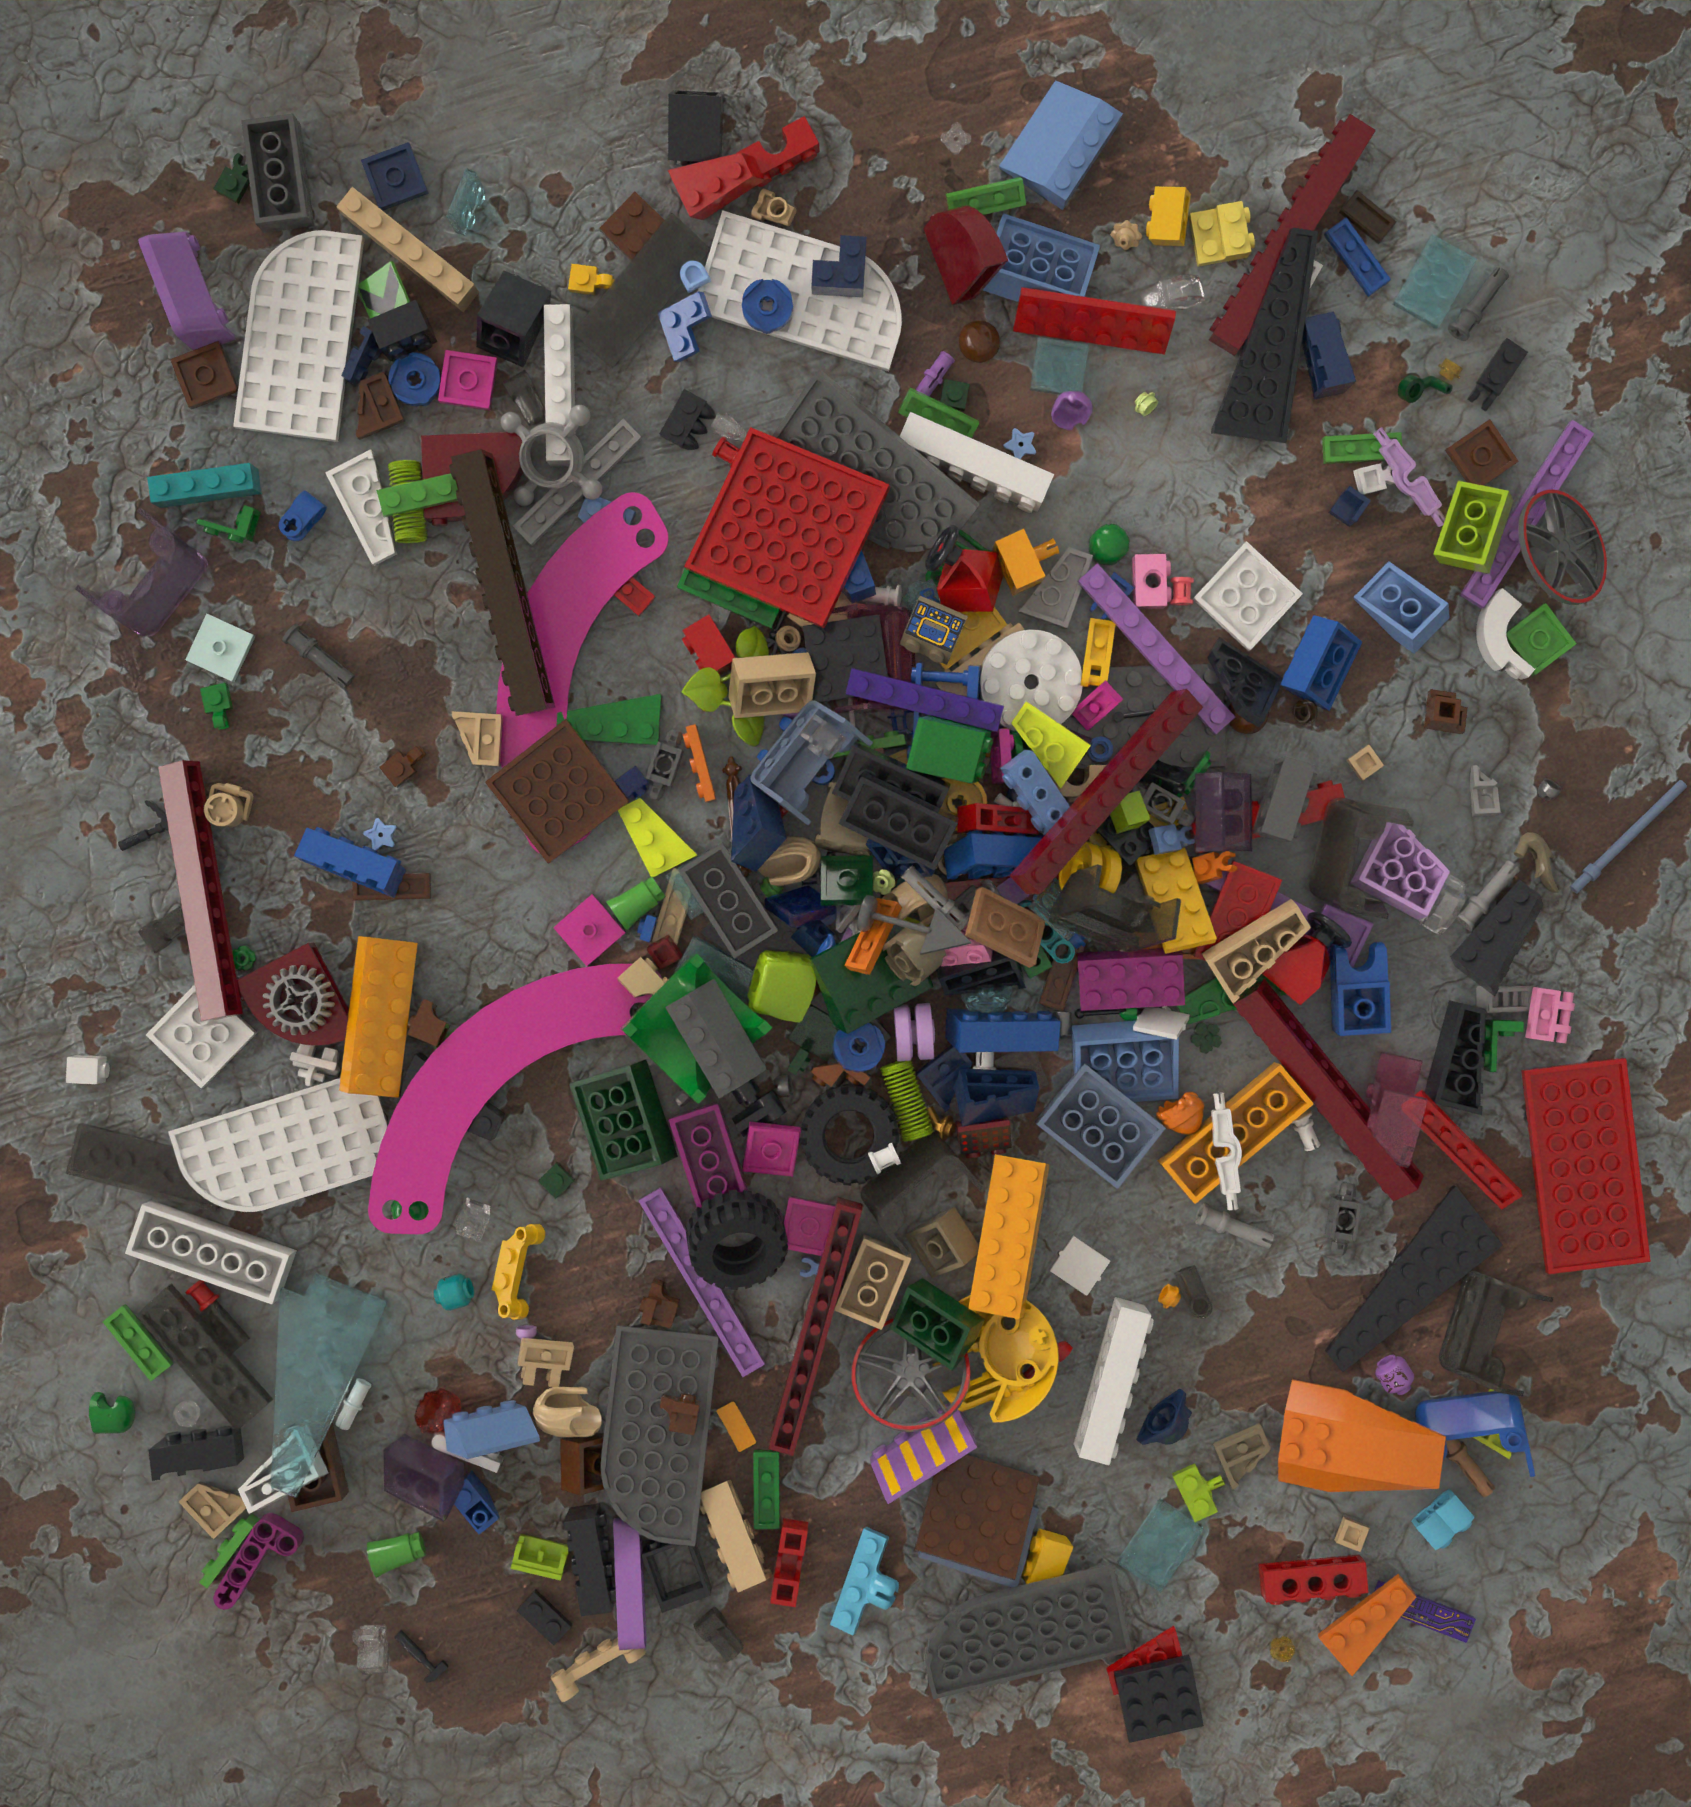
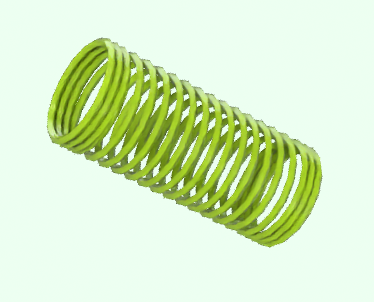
M400 460L388 464L391 487L415 482H402L404 480H422L421 477L423 475L420 474L422 466L419 461ZM408 475H417V476H414V477H400V476H408ZM424 509L397 514L400 515L399 517H395L396 515L392 516L394 518L393 526L395 527L394 538L396 542L418 543L428 539V530L424 529L427 527L424 524L427 522L424 520Z
M911 1060L896 1061L880 1068L882 1076L909 1069L883 1079L886 1081L909 1074L885 1082L886 1085L911 1078L886 1087V1089L895 1088L887 1092L889 1094L913 1087L889 1096V1098H894L890 1102H896L892 1106H899L894 1108L893 1111H898L894 1115H901L896 1117V1119L900 1120L897 1124H903L898 1128L902 1129L900 1132L904 1142L919 1139L934 1132L932 1124L929 1123L931 1120L928 1119L929 1115H927L928 1111L925 1110L926 1106H923L925 1104L923 1102L924 1098L921 1097V1089L918 1088L920 1085L916 1084L918 1080H916L917 1076L914 1075L915 1071H912L914 1067H912ZM913 1082V1083H911V1084H909V1085L902 1086V1087H898V1086H901V1085H903V1084ZM911 1091H916V1092L911 1093V1094H907V1095H904V1096H900V1095L906 1094V1093L911 1092ZM918 1095L914 1098L906 1099L908 1097ZM913 1100H918V1101L913 1102V1103L905 1104V1103L911 1102V1101H913ZM916 1104H920V1105H918V1106H916V1107L908 1108V1107H910V1106H913V1105H916ZM922 1108V1109H920V1110H918V1111L910 1112V1111H913V1110H915V1109ZM920 1117H925V1118H923V1119L913 1121V1120L918 1119V1118H920ZM927 1121V1122H925V1123H923V1124L915 1125V1124H918V1123H920V1122Z

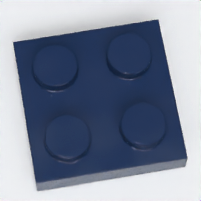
M409 142L361 160L378 208L382 211L429 194Z

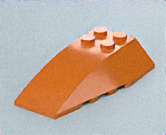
M1292 1379L1283 1421L1278 1458V1481L1327 1492L1439 1489L1446 1436L1414 1421L1411 1422L1397 1413L1387 1411L1373 1402L1361 1399L1347 1390Z

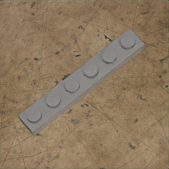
M622 419L584 456L581 474L587 479L600 481L642 440V437ZM573 481L562 488H551L513 527L533 546L584 496L582 487Z

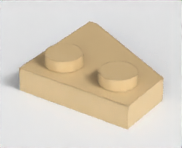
M452 711V717L460 731L462 741L466 745L472 764L500 766L503 715Z
M199 1482L179 1501L185 1510L213 1539L246 1509L241 1496Z

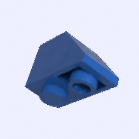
M472 1470L456 1482L447 1493L449 1499L478 1534H481L500 1518L487 1488Z

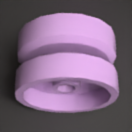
M922 1003L915 1006V1020H911L910 1008L907 1004L894 1008L897 1061L911 1060L913 1057L912 1044H916L917 1055L920 1060L934 1059L933 1043H935V1028L930 1003Z

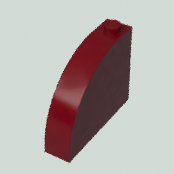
M965 205L938 212L930 217L929 222L923 228L952 305L975 299L1008 261L1003 245L990 222L982 213L971 206Z
M508 432L421 435L423 480L451 474L449 465L453 464L452 456L482 449L493 454L505 500L515 489L523 474L519 461L522 439L516 433ZM458 501L424 508V518L429 523H432V526H447L448 522L463 521V516H466L464 507L460 506Z
M314 942L307 943L237 980L240 999L247 1003L259 1022L279 1037L294 1043L312 1046L333 1044L345 1040L349 1007ZM292 965H296L298 971L301 965H306L307 973L311 968L317 969L315 977L319 974H324L325 978L321 983H331V986L326 988V992H334L333 997H328V1001L335 1003L334 1007H326L332 1015L330 1017L322 1016L326 1024L322 1026L317 1024L318 1030L314 1032L308 1028V1034L302 1035L300 1030L297 1035H291L290 1028L287 1032H282L281 1026L283 1023L273 1026L272 1023L276 1017L267 1018L266 1015L272 1012L271 1008H263V1004L270 1003V999L263 998L264 993H271V990L266 988V984H275L271 977L273 975L281 977L280 970L285 968L289 972V968ZM293 979L294 983L298 984L304 991L313 988L305 980ZM286 985L280 995L281 1004L287 999ZM295 995V997L297 998H295V1002H293L290 1005L302 1004L301 1002L303 1001V998L308 995ZM317 996L314 997L310 1003L312 1015L314 1014L317 1008ZM293 1009L284 1012L293 1020L305 1021L302 1015L299 1016Z

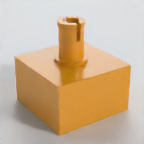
M1022 529L995 541L992 551L998 553L1003 576L1012 596L1041 584L1045 574L1039 562L1059 554L1058 546H1055L1056 542L1053 538L1032 547L1025 530Z

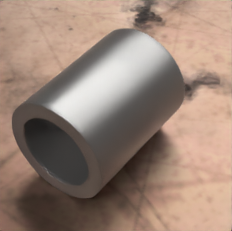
M1054 1011V1016L1061 1021L1060 1035H1072V1011Z

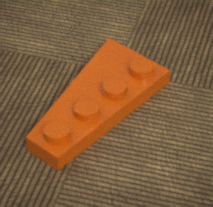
M1397 1574L1318 1633V1637L1347 1672L1353 1676L1415 1600V1592Z

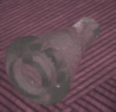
M726 411L723 415L718 413L711 425L715 429L713 434L743 442L747 435V432Z

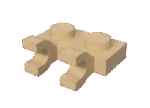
M522 1338L517 1362L518 1366H523L521 1372L523 1385H534L536 1368L548 1369L546 1380L549 1381L548 1386L559 1387L561 1371L570 1370L574 1350L573 1343Z

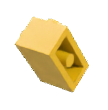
M1155 186L1154 195L1150 196L1149 208L1152 211L1151 221H1148L1146 226V236L1149 237L1153 245H1185L1191 197L1186 187Z
M1038 1529L1036 1536L1030 1542V1552L1021 1575L1026 1584L1063 1575L1073 1550V1545L1064 1535Z

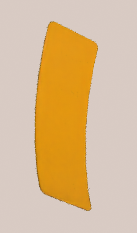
M731 1402L716 1411L738 1452L756 1443L735 1402Z

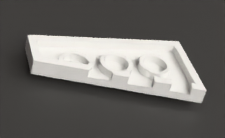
M370 449L325 472L372 565L375 566L397 555L389 517H383L376 491L382 489L374 452Z

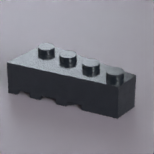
M1519 880L1450 956L1456 968L1493 996H1496L1499 985L1503 978L1506 977L1515 955L1518 954L1522 947L1521 944L1526 934L1530 932L1543 907L1540 894Z
M600 1503L570 1507L563 1524L564 1530H568V1551H574L575 1554L572 1555L571 1567L574 1576H579V1580H576L575 1588L581 1617L610 1613L614 1603H616V1587H612L611 1578L614 1577L613 1562H608L607 1552H610L609 1536L604 1535L603 1528L607 1526L606 1513L601 1511Z

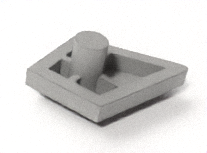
M837 905L836 931L842 933L849 927L859 914L861 905Z

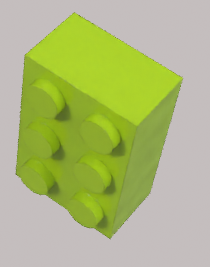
M1458 481L1434 551L1437 561L1441 564L1489 574L1514 501L1508 490Z

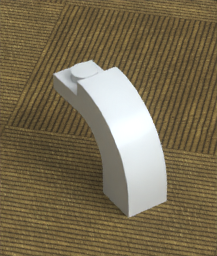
M1501 588L1492 594L1479 614L1476 628L1477 644L1482 657L1494 671L1500 670L1505 666L1507 674L1521 680L1528 678L1535 669L1512 650L1507 641L1506 630L1511 617L1522 604Z

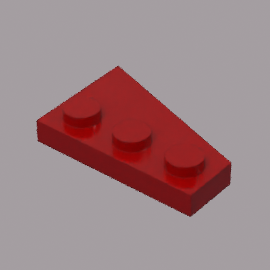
M1175 1626L1170 1627L1106 1667L1114 1695L1118 1694L1114 1671L1183 1656Z

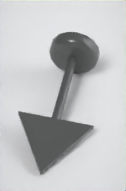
M870 895L864 898L859 911L857 929L862 932L870 930L876 919L927 933L920 955L971 944V941L937 908L930 927L876 913L877 899Z

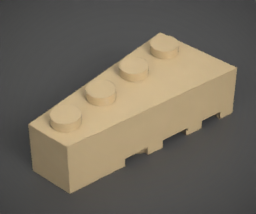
M1290 899L1201 954L1234 1004L1240 998L1239 995L1247 988H1250L1257 981L1256 979L1267 968L1269 969L1275 964V960L1284 951L1287 952L1311 927L1299 907Z
M728 1480L701 1492L700 1510L703 1514L707 1513L710 1521L707 1524L711 1537L713 1539L716 1538L720 1548L717 1549L721 1562L727 1564L730 1572L727 1574V1578L732 1589L736 1588L737 1592H741L772 1577L773 1574L770 1567L764 1569V1554L761 1547L757 1543L753 1544L754 1531L747 1519L743 1520L742 1518L745 1512L732 1481Z

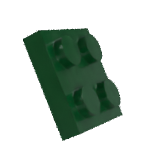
M873 855L821 856V906L862 905L867 895L873 896Z

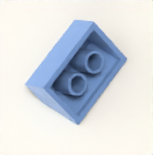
M514 1400L501 1402L500 1407H479L476 1409L477 1412L470 1414L468 1412H457L452 1414L453 1418L444 1420L447 1451L466 1459L540 1441L539 1434L526 1407L517 1404Z

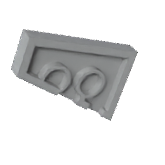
M1068 547L1018 613L1067 629L1082 589L1077 581L1088 572L1093 555Z

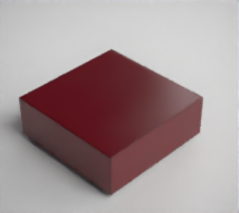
M670 935L650 944L646 949L660 970L678 961L683 956Z

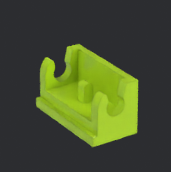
M520 1534L511 1569L561 1581L569 1553L568 1545Z

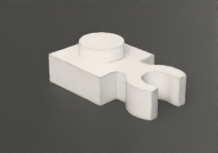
M1381 463L1354 470L1358 492L1365 495L1386 489V483L1390 485L1395 484L1391 476V467L1387 465L1382 470Z

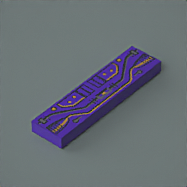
M1378 1580L1374 1591L1384 1585L1385 1582ZM1416 1595L1415 1600L1400 1617L1465 1643L1468 1641L1476 1620L1472 1615Z

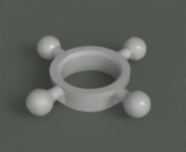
M574 406L570 410V421L566 426L549 422L540 424L530 431L521 424V418L518 414L507 412L502 416L501 427L508 433H516L522 439L519 461L524 474L529 480L525 485L517 487L514 491V500L518 505L528 506L533 502V491L537 485L547 488H562L573 481L582 487V493L587 499L595 500L601 496L603 490L601 483L595 479H587L581 474L584 465V451L575 431L579 426L586 425L590 420V411L586 406ZM539 435H554L567 446L570 453V466L562 478L550 479L544 477L533 466L530 451L534 440Z

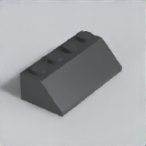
M715 979L665 1007L718 1098L723 1097L767 1070Z

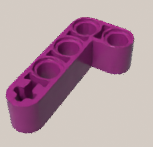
M267 1513L263 1515L252 1528L213 1596L215 1605L223 1610L232 1608L243 1595L269 1549L283 1556L294 1554L303 1543V1531L277 1514ZM263 1523L269 1524L272 1532H266L263 1529ZM285 1536L291 1537L294 1540V1545L287 1544ZM250 1546H256L259 1554L252 1553ZM237 1568L245 1570L246 1576L239 1575ZM230 1586L235 1587L232 1590L230 1596L228 1597L226 1595L228 1592L227 1590L230 1588Z

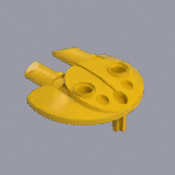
M971 1295L958 1302L969 1308ZM1028 1300L1026 1301L1024 1318L1015 1319L1016 1324L1011 1330H1007L1004 1326L1005 1316L972 1310L984 1318L985 1321L976 1341L967 1353L972 1351L974 1353L980 1352L981 1359L985 1361L983 1364L987 1371L982 1373L983 1376L970 1380L968 1392L958 1408L959 1411L964 1412L992 1400L994 1402L990 1411L992 1422L1011 1421L1034 1410L1050 1392L1057 1375L1059 1363L1057 1340L1046 1317ZM934 1363L932 1364V1367L940 1365L941 1363ZM1027 1364H1031L1035 1368V1375L1031 1379L1025 1378L1022 1372ZM961 1384L942 1392L951 1404L955 1400Z

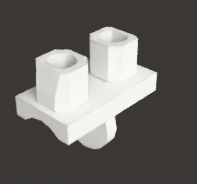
M300 1044L297 1052L291 1053L290 1061H293V1066L308 1069H299L298 1076L306 1078L305 1085L312 1087L315 1080L323 1082L325 1079L324 1074L317 1072L338 1077L340 1072L338 1050L325 1048L322 1058L318 1059L313 1057L316 1050L315 1045Z

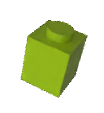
M1140 791L1128 793L1110 814L1117 833L1139 828L1150 820Z

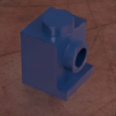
M816 911L807 917L791 935V938L811 957L817 955L819 947L829 933L833 934V936L835 935L817 917L819 914Z

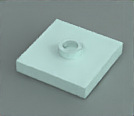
M206 613L185 660L235 682L255 639V635Z

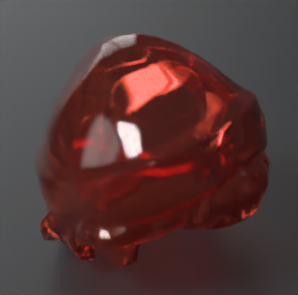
M443 1388L425 1392L423 1399L419 1400L415 1411L416 1425L419 1426L423 1434L439 1435L445 1433L444 1420L453 1418L452 1414L461 1412L460 1399L454 1393Z

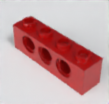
M1360 1554L1258 1564L1261 1595L1266 1603L1269 1602L1272 1605H1281L1289 1600L1303 1603L1310 1601V1598L1332 1600L1336 1596L1342 1595L1356 1598L1360 1597L1363 1593H1369L1366 1562ZM1344 1574L1341 1582L1334 1583V1578L1337 1575ZM1319 1577L1316 1584L1308 1585L1310 1578ZM1293 1579V1584L1290 1587H1282L1285 1580Z

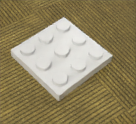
M1246 541L1196 594L1193 600L1246 650L1250 651L1303 593Z
M193 985L146 1036L200 1088H204L257 1032L240 1015L218 1020L201 1021L196 987Z

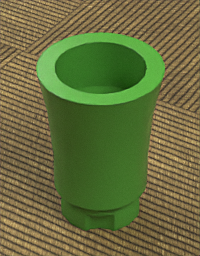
M650 877L645 882H640L628 891L606 902L623 927L628 930L638 919L657 906L658 902L666 896L653 877Z
M421 1532L407 1533L394 1538L367 1542V1553L373 1574L377 1578L395 1568L425 1557L426 1547Z

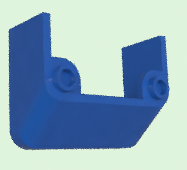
M1507 1389L1425 1400L1417 1405L1415 1409L1416 1423L1446 1436V1441L1499 1434L1501 1444L1507 1451L1514 1453L1525 1451L1530 1477L1535 1476L1521 1403L1515 1392ZM1446 1442L1443 1460L1446 1458L1448 1452Z

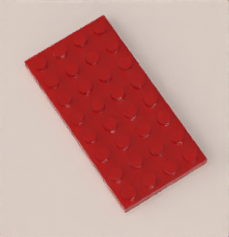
M1626 1058L1521 1070L1545 1272L1547 1274L1651 1262Z

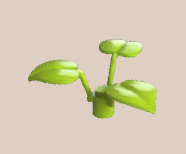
M752 626L745 629L738 636L736 641L738 658L769 655L767 641L758 627ZM703 668L689 679L681 692L705 712H713L720 705L731 706L730 701L724 700L728 690L723 683L730 679L731 673L720 678L718 672L713 668ZM733 714L732 723L738 736L746 744L756 747L763 734L764 716L735 718Z

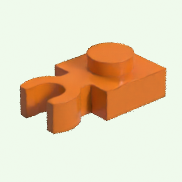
M1229 851L1221 854L1211 852L1192 858L1197 883L1204 884L1222 879V871L1235 872L1237 866L1228 865V860L1236 857V853Z

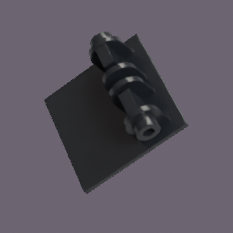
M1109 815L1099 826L1096 833L1100 834L1107 841V846L1110 845L1112 849L1118 852L1122 863L1125 862L1130 866L1152 845L1149 830L1154 828V826L1147 821L1139 828L1117 833Z

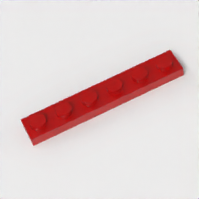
M1423 1090L1401 1104L1402 1110L1501 1210L1522 1197L1521 1189Z

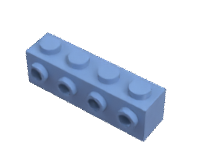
M1023 750L1000 768L1004 774L1002 779L1010 789L1013 788L1017 793L1018 797L1016 799L1019 805L1024 810L1030 812L1032 815L1030 820L1038 831L1042 830L1044 835H1046L1070 806L1035 753L1030 750Z

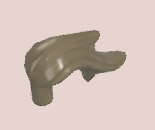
M1533 832L1525 833L1520 837L1514 855L1523 858L1527 850H1529L1536 864L1535 878L1540 877L1543 885L1549 891L1558 893L1559 890L1554 882L1550 867V859L1554 858L1553 853L1539 834Z

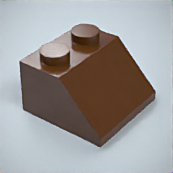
M595 1433L589 1437L560 1438L561 1490L581 1496L604 1489L601 1477V1454L604 1433Z

